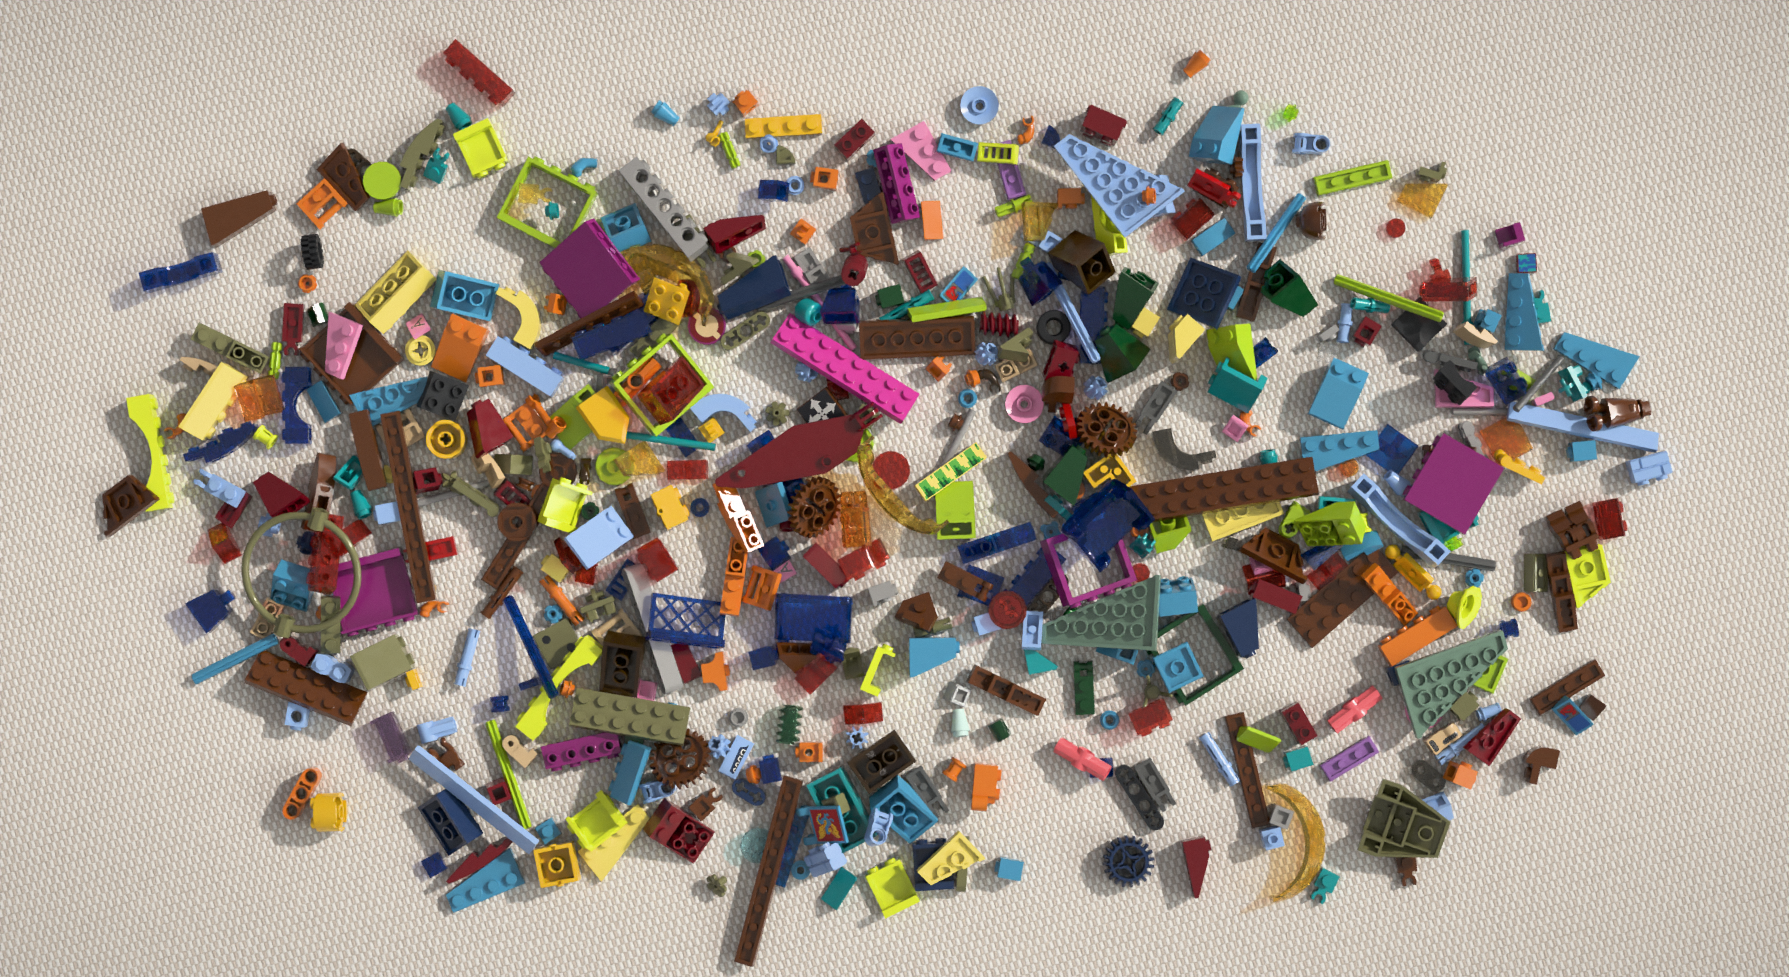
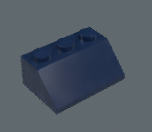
M447 789L417 807L448 856L483 834L480 825L471 815L469 808Z

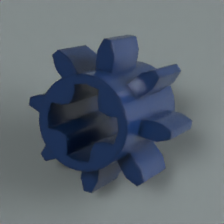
M310 531L304 532L303 536H298L296 542L297 548L300 549L299 551L305 555H313L315 550H320L321 546L318 535Z

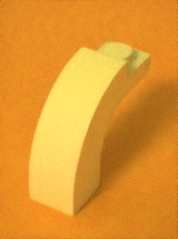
M499 287L496 294L514 304L521 314V326L513 340L533 350L534 343L538 341L541 331V318L537 306L521 290L517 296H514L515 291L508 287H505V289Z

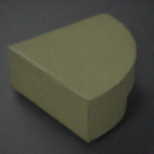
M781 145L776 147L777 165L796 164L790 150Z

